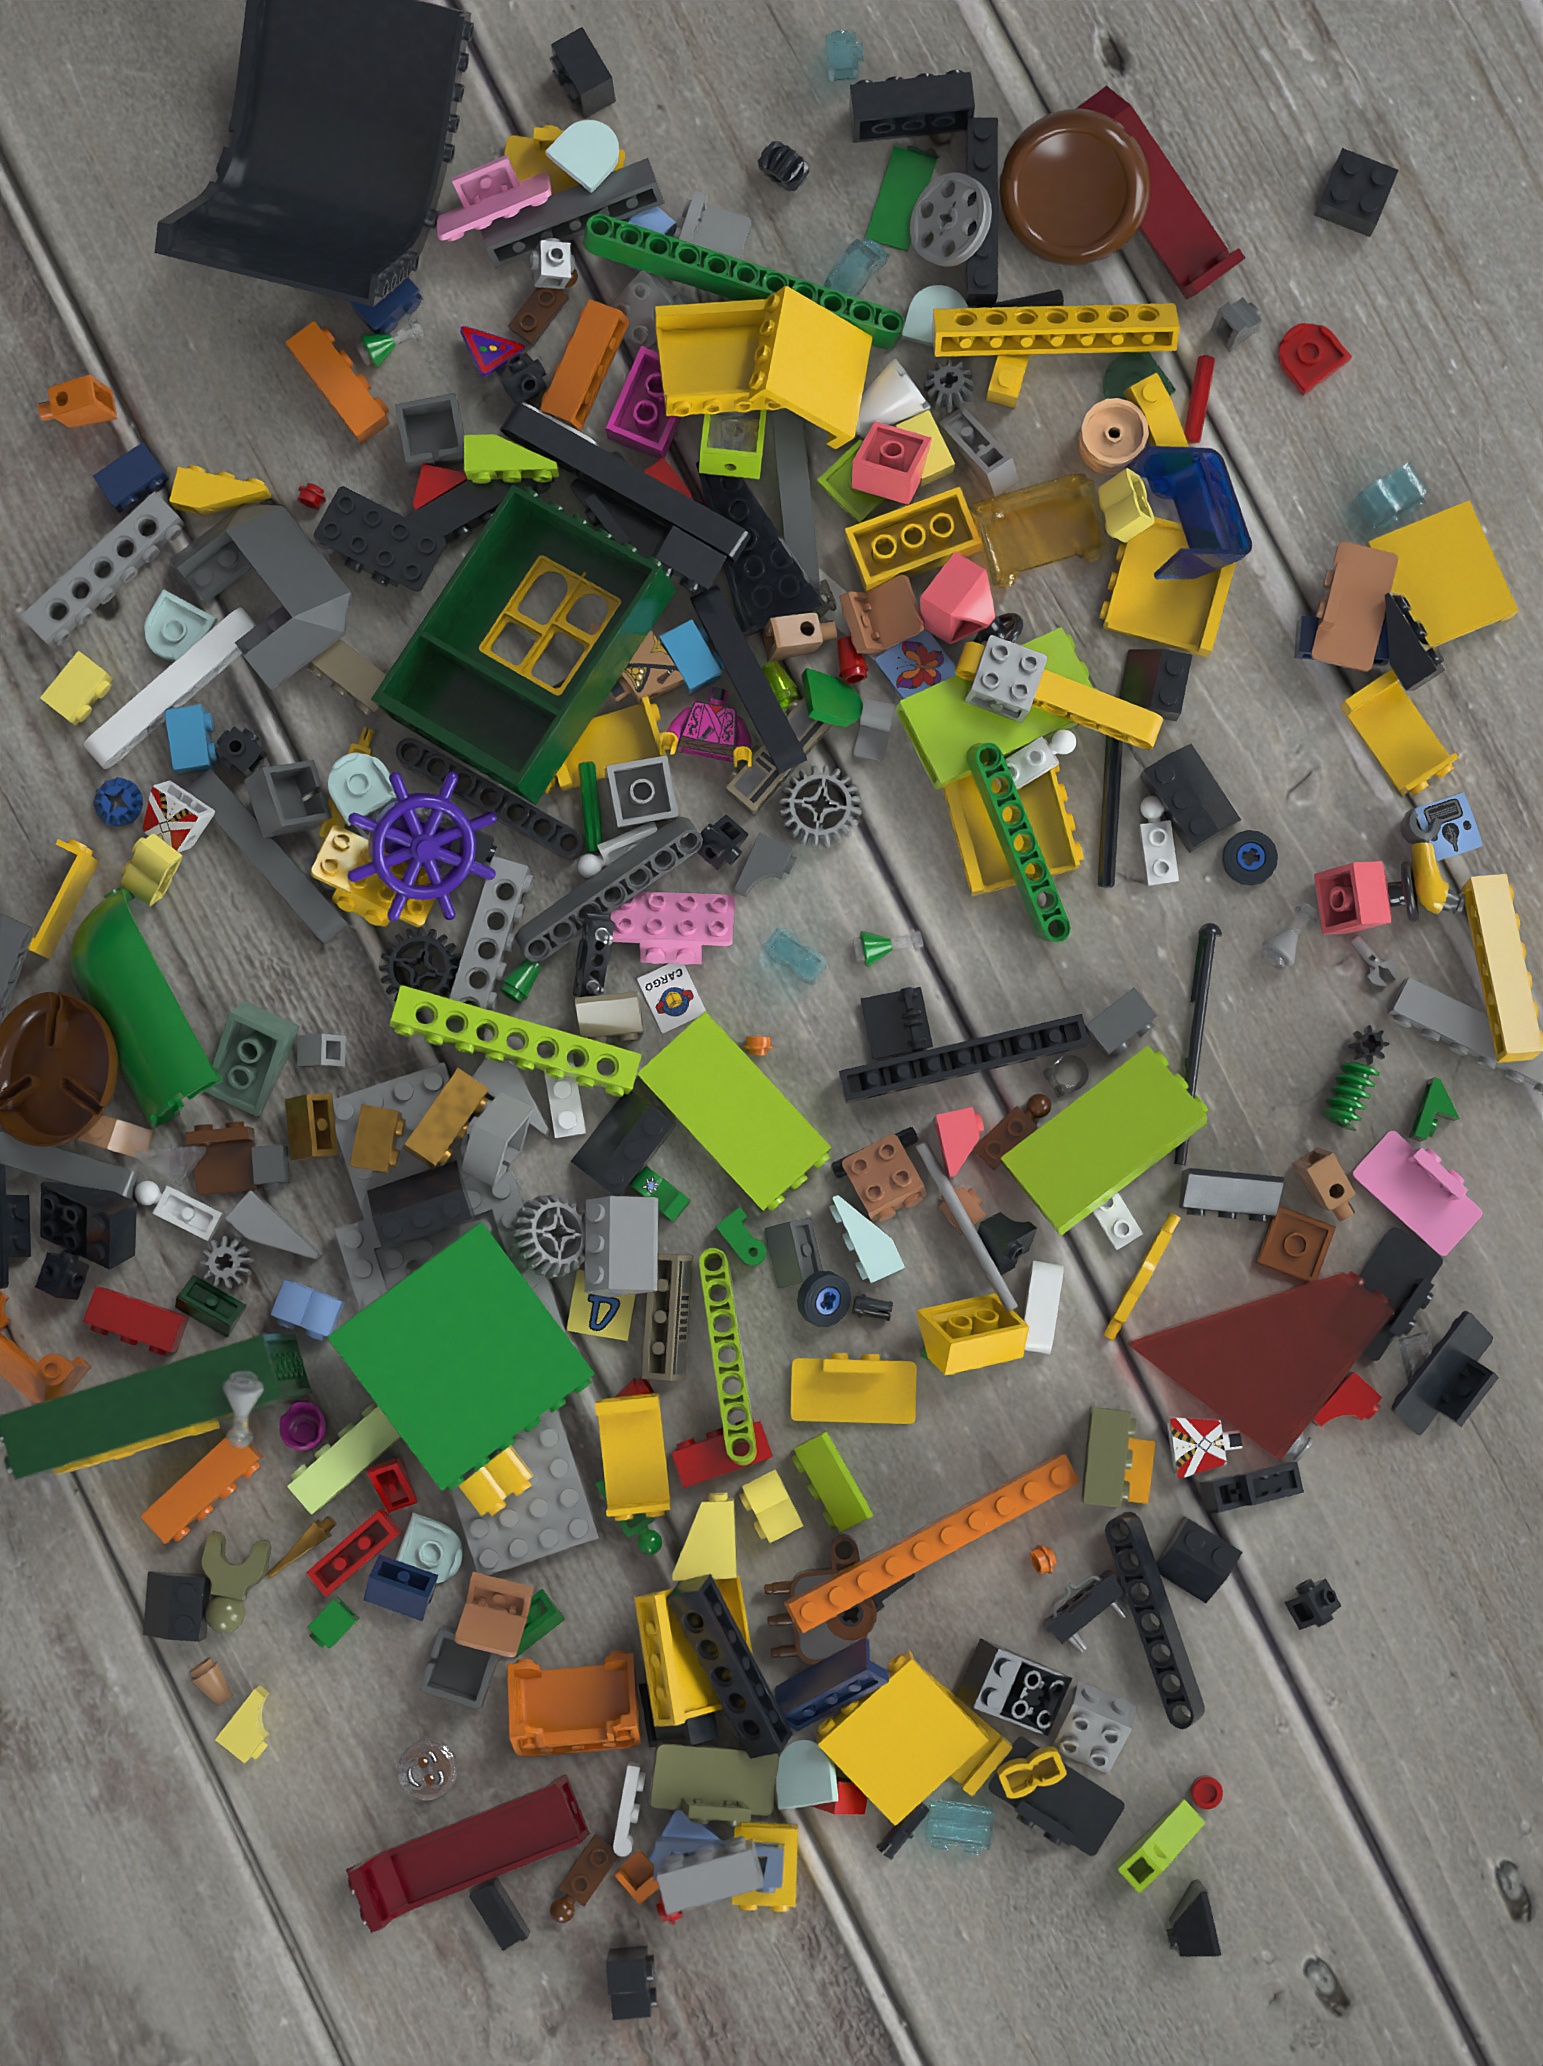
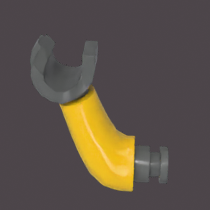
M1413 807L1405 813L1400 831L1402 837L1412 844L1411 858L1416 895L1420 904L1431 913L1439 914L1441 910L1449 912L1452 909L1453 914L1459 915L1464 907L1466 894L1460 892L1456 895L1455 890L1449 889V883L1445 882L1440 875L1433 844L1429 843L1431 839L1438 835L1443 820L1434 819L1430 822L1428 832H1423L1417 827L1418 814Z

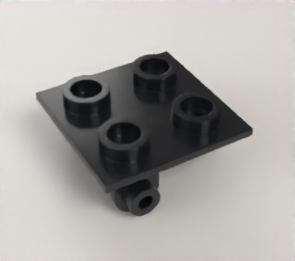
M907 987L896 992L861 998L873 1059L933 1047L921 987Z

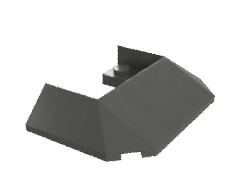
M243 503L171 558L176 568L186 578L205 604L253 567L283 606L234 642L271 691L345 635L347 626L345 620L348 606L351 604L352 593L284 506Z

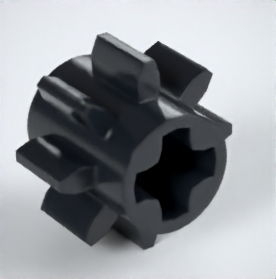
M1368 1025L1365 1027L1364 1035L1359 1031L1353 1033L1357 1040L1355 1043L1348 1045V1048L1355 1049L1357 1053L1354 1057L1355 1061L1362 1057L1366 1058L1367 1065H1371L1374 1055L1380 1060L1385 1058L1381 1050L1389 1046L1390 1043L1383 1042L1381 1037L1384 1033L1383 1030L1374 1033L1371 1026ZM1368 1038L1370 1043H1375V1048L1370 1050V1052L1367 1047H1363V1042L1367 1041Z

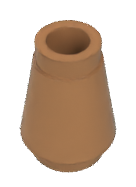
M208 1657L190 1670L189 1673L193 1677L191 1681L217 1706L222 1705L233 1696L218 1661L214 1662L211 1657Z

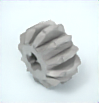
M222 1236L221 1246L216 1240L210 1241L213 1252L206 1249L202 1250V1254L209 1257V1260L202 1261L199 1265L200 1267H209L210 1270L205 1272L203 1277L210 1279L215 1276L212 1284L214 1287H219L223 1282L225 1289H231L233 1280L238 1285L244 1283L240 1275L241 1273L247 1276L251 1275L252 1271L244 1267L245 1264L254 1263V1259L244 1258V1255L250 1251L249 1246H243L239 1249L241 1244L239 1238H235L230 1244L229 1237ZM231 1256L232 1258L229 1261H233L232 1267H225L223 1270L224 1264L220 1263L222 1257L228 1258Z

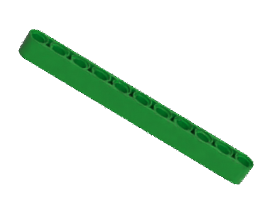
M592 215L586 224L583 245L588 252L735 301L767 299L770 294H775L784 286H788L873 336L871 345L882 349H890L896 346L904 327L905 320L896 310L607 215Z

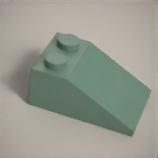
M246 1001L241 1003L229 1013L212 1065L213 1068L218 1070L223 1080L204 1092L259 1117L291 1053L300 1026Z

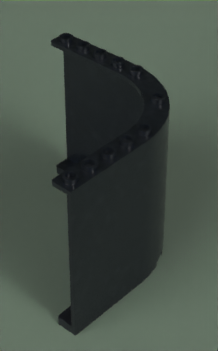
M246 0L235 98L229 125V132L234 133L230 148L223 147L216 167L217 181H210L198 197L158 222L154 253L372 307L382 299H385L387 294L393 292L395 287L400 285L405 278L409 277L411 271L417 270L420 254L427 240L430 228L435 229L437 226L439 211L436 208L447 164L452 163L455 154V145H452L451 142L453 133L457 132L460 122V115L456 114L457 104L462 102L464 95V84H461L462 72H466L469 63V54L465 53L467 41H471L474 31V23L470 22L471 13L420 0Z

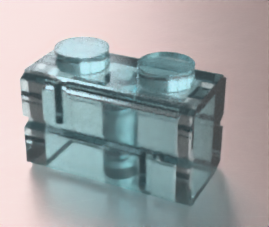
M930 1799L925 1839L927 1842H932L931 1847L936 1849L950 1850L951 1845L963 1846V1852L982 1854V1849H990L994 1819L993 1807Z

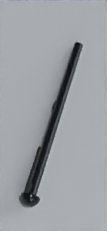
M1206 923L1198 931L1199 940L1190 1001L1195 1003L1189 1054L1188 1058H1185V1081L1189 1086L1186 1090L1193 1099L1196 1092L1216 937H1222L1220 927L1214 923ZM1189 1138L1176 1147L1174 1164L1186 1166Z

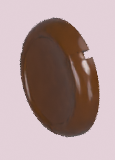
M1067 109L1038 119L1028 126L1014 141L1004 160L1000 176V203L1010 230L1017 240L1030 252L1055 264L1068 266L1087 265L1113 255L1135 235L1148 209L1151 181L1146 157L1140 145L1133 136L1130 137L1123 130L1125 127L1122 124L1096 111Z
M44 992L34 995L17 1005L0 1026V1124L16 1140L38 1147L64 1145L87 1133L104 1114V1110L109 1105L115 1090L118 1075V1055L113 1034L101 1014L83 999L63 992H59V994Z

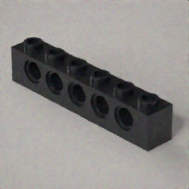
M707 1574L679 1581L667 1598L670 1609L676 1615L684 1635L690 1642L700 1666L703 1667L714 1693L717 1694L727 1718L731 1721L741 1745L745 1748L750 1759L782 1752L793 1733L712 1575Z

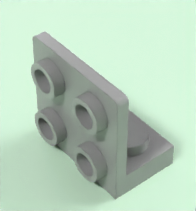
M990 635L974 681L967 691L964 702L1022 723L1031 709L1047 656Z

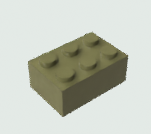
M1090 1407L1081 1501L1085 1504L1122 1508V1501H1128L1130 1482L1124 1480L1125 1469L1132 1468L1133 1450L1128 1449L1129 1437H1135L1136 1419L1131 1418L1130 1411Z

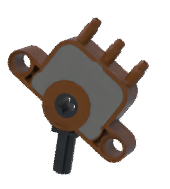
M847 1534L836 1536L830 1544L832 1567L807 1569L800 1571L790 1581L765 1584V1594L778 1595L790 1593L791 1599L859 1562V1550L855 1539ZM848 1541L852 1544L853 1552L849 1557L841 1558L835 1553V1547L839 1542ZM915 1574L909 1575L851 1607L859 1608L856 1611L857 1618L855 1620H852L850 1617L843 1618L844 1611L811 1630L801 1633L795 1627L789 1613L768 1616L769 1626L793 1625L795 1644L771 1648V1657H800L808 1664H817L864 1637L868 1639L867 1634L872 1631L876 1623L877 1612L885 1607L882 1601L911 1581Z

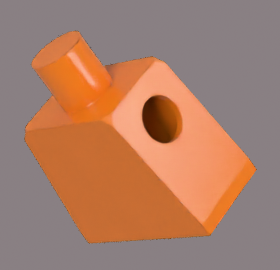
M91 375L51 386L48 389L50 401L38 403V412L43 421L56 419L67 427H78L117 419L113 390Z

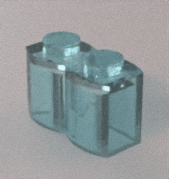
M1409 461L1357 494L1355 500L1374 529L1381 525L1384 528H1388L1400 519L1399 513L1407 509L1413 512L1426 503L1424 498L1430 491Z
M777 927L765 943V951L768 956L777 964L790 967L792 973L806 984L815 985L827 969L828 963L819 951L802 945L799 938L785 928Z

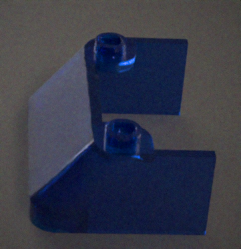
M1146 446L1124 468L1130 469L1141 478H1147L1151 491L1157 497L1174 501L1189 548H1180L1154 573L1155 579H1196L1238 562L1251 552L1252 541L1225 461L1216 450L1197 447Z

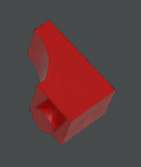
M1349 1371L1307 1418L1320 1427L1331 1419L1343 1415H1351L1360 1421L1364 1418L1369 1420L1380 1409L1381 1406L1378 1402L1383 1397L1359 1375Z

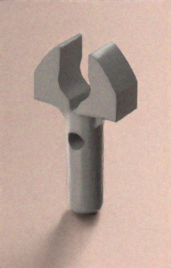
M1356 935L1352 938V945L1369 965V974L1365 978L1371 985L1380 988L1387 987V984L1379 977V969L1386 970L1393 981L1397 979V964L1392 958L1388 960L1379 959L1361 935Z

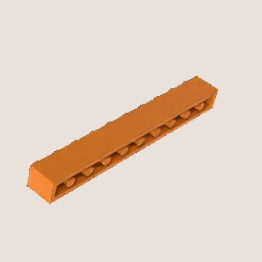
M1056 1454L783 1603L797 1630L805 1633L1080 1483L1066 1454Z

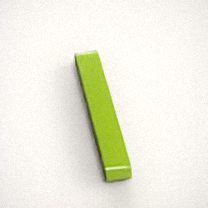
M709 1248L701 1254L699 1267L727 1453L734 1463L747 1465L755 1459L757 1447L730 1266L725 1254L720 1249ZM712 1258L722 1260V1266L717 1271H709L706 1268L707 1262ZM717 1288H723L727 1291L725 1299L720 1302L711 1300V1294ZM720 1319H729L731 1327L728 1331L718 1332L715 1330V1325ZM726 1349H732L736 1352L735 1359L730 1363L720 1361V1354ZM730 1380H737L741 1383L739 1391L735 1394H727L724 1391L725 1384ZM736 1410L745 1413L744 1422L737 1426L729 1423L730 1414ZM738 1442H747L750 1445V1450L746 1456L738 1457L734 1455L733 1448Z

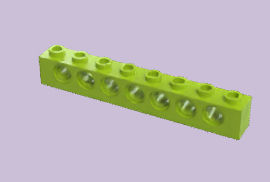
M403 985L400 986L389 1024L390 1027L395 1028V1033L403 1036L412 1037L413 1033L425 1036L424 1040L431 1044L443 1045V1042L455 1045V1049L463 1053L473 1054V1051L486 1054L485 1058L491 1061L502 1063L504 1059L516 1062L515 1066L517 1068L527 1071H533L534 1068L546 1071V1076L563 1080L564 1076L576 1079L575 1084L579 1086L593 1088L594 1085L606 1088V1093L622 1097L624 1093L629 1095L632 1091L642 1054ZM419 1011H428L432 1015L433 1021L429 1024H422L416 1019V1014ZM451 1019L459 1020L463 1025V1030L453 1033L447 1029L446 1022ZM480 1028H487L492 1032L493 1039L482 1041L477 1037L476 1031ZM511 1036L520 1038L523 1048L519 1050L509 1048L507 1038ZM540 1045L549 1046L552 1049L553 1056L548 1059L540 1057L537 1053V1047ZM571 1053L578 1054L582 1058V1066L572 1067L567 1062V1055ZM600 1062L610 1064L612 1074L609 1076L601 1075L597 1070V1064Z

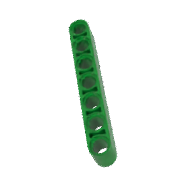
M976 743L967 751V762L1034 930L1042 940L1057 943L1063 942L1070 934V922L1002 751L994 743ZM984 748L989 752L990 756L988 763L985 765L979 759L980 752ZM995 777L1001 782V788L996 794L991 789V782ZM1009 806L1012 810V818L1010 821L1005 822L1002 813L1004 808ZM1021 835L1024 844L1017 851L1014 847V839L1016 836ZM1031 863L1035 868V874L1031 879H1028L1025 869ZM1044 892L1046 903L1040 908L1036 900L1038 894ZM1055 920L1057 931L1051 936L1048 932V925L1051 921Z

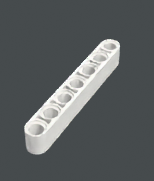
M243 608L234 610L90 735L84 742V748L103 769H108L115 765L166 720L165 710L180 708L242 654L234 642L257 626L256 622Z

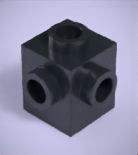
M527 352L511 357L506 364L495 370L507 395L514 404L516 402L522 403L526 400H532L547 388L542 378L547 375L538 359L533 361Z
M233 727L231 731L226 730L217 741L218 747L215 749L222 757L219 762L232 773L238 769L247 777L254 773L268 753L257 744L260 739L246 728L241 732L236 727Z
M726 814L714 825L710 823L702 830L700 834L703 841L697 853L716 870H719L726 863L732 865L740 857L743 851L739 848L749 834Z
M61 1250L60 1254L47 1252L35 1288L55 1298L78 1300L90 1265L78 1260L79 1255L68 1250Z
M1326 1578L1317 1582L1308 1579L1295 1587L1297 1592L1284 1602L1299 1630L1315 1624L1317 1627H1321L1334 1619L1332 1614L1341 1607L1335 1591L1331 1588Z

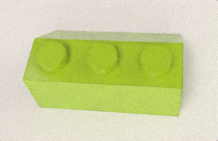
M827 1430L794 1448L796 1455L791 1458L800 1474L805 1471L808 1474L811 1483L807 1484V1487L815 1501L822 1499L827 1508L822 1514L831 1529L837 1526L839 1532H842L874 1516Z

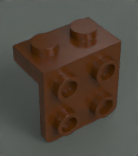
M244 1121L225 1123V1128L213 1129V1124L195 1125L194 1131L185 1132L186 1144L193 1146L195 1185L198 1194L211 1195L253 1191L258 1188V1185L254 1184L251 1147H256L254 1128L244 1126Z

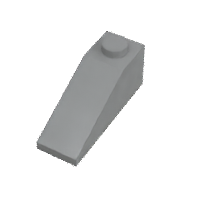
M965 407L962 410L958 409L939 422L941 429L970 469L994 497H997L1020 481L1013 458Z
M485 1058L472 1078L489 1089L487 1093L494 1098L500 1092H503L534 1107L530 1124L548 1136L551 1130L520 1070L514 1066L515 1062L504 1059L500 1063Z
M250 1190L225 1217L231 1223L228 1229L240 1240L246 1237L255 1242L314 1259H320L323 1255L255 1191Z

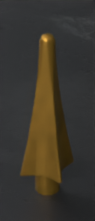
M328 1515L323 1521L319 1519L316 1522L313 1521L287 1554L268 1571L267 1576L269 1578L274 1577L295 1559L331 1537L332 1534L329 1531L337 1525L335 1520Z

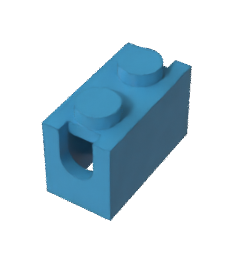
M692 619L660 636V644L683 676V686L689 696L722 678L720 675L722 674L721 669L724 668L717 652L711 653L706 645L709 639L701 625L696 627Z
M202 705L165 710L173 771L178 775L205 772L210 768L215 770L214 761L218 760V753L215 751L217 748L216 743H211L210 731H214V721L211 712L207 713V710L203 709Z

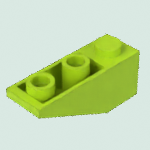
M495 434L464 435V471L467 479L472 480L474 483H489L491 479H503L504 482L516 483L520 482L521 478H533L537 482H548L552 478L559 477L556 462Z
M1183 1798L1121 1855L1114 1864L1140 1894L1169 1866L1206 1823Z

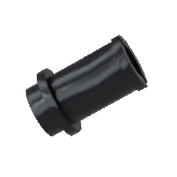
M866 1294L855 1296L852 1314L858 1315V1318L867 1316L890 1321L893 1302L866 1298Z

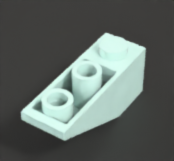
M840 1196L832 1197L834 1204L829 1206L836 1223L843 1222L847 1233L842 1234V1237L849 1252L855 1250L860 1261L856 1262L855 1265L862 1280L868 1278L871 1284L905 1268L892 1238Z

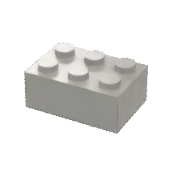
M739 1836L727 1840V1846L714 1849V1845H706L695 1849L696 1854L683 1857L682 1853H677L665 1857L664 1863L659 1865L657 1879L666 1914L761 1889L763 1874L753 1838L746 1840L745 1836Z

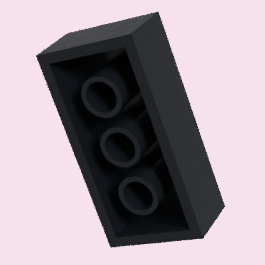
M952 70L944 75L935 76L931 73H922L915 78L907 79L894 76L887 78L885 81L860 80L850 85L849 113L853 143L966 131L967 118L974 117L975 100L971 72Z

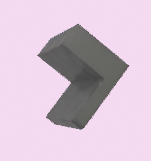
M811 1218L789 1221L765 1228L778 1288L803 1283L811 1274L823 1271Z

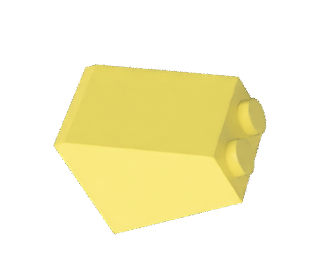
M728 1492L709 1493L708 1499L702 1500L672 1574L673 1581H683L711 1574L713 1579L737 1578L735 1497L728 1498Z

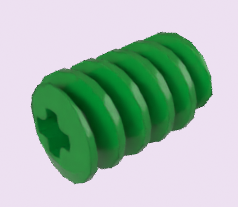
M1357 1062L1341 1063L1340 1069L1345 1074H1337L1335 1080L1340 1085H1333L1331 1087V1092L1336 1097H1327L1326 1103L1331 1108H1323L1321 1114L1337 1126L1357 1131L1350 1122L1361 1121V1117L1355 1113V1110L1366 1109V1106L1359 1100L1360 1098L1370 1099L1371 1095L1364 1088L1375 1087V1083L1369 1079V1076H1379L1380 1072Z

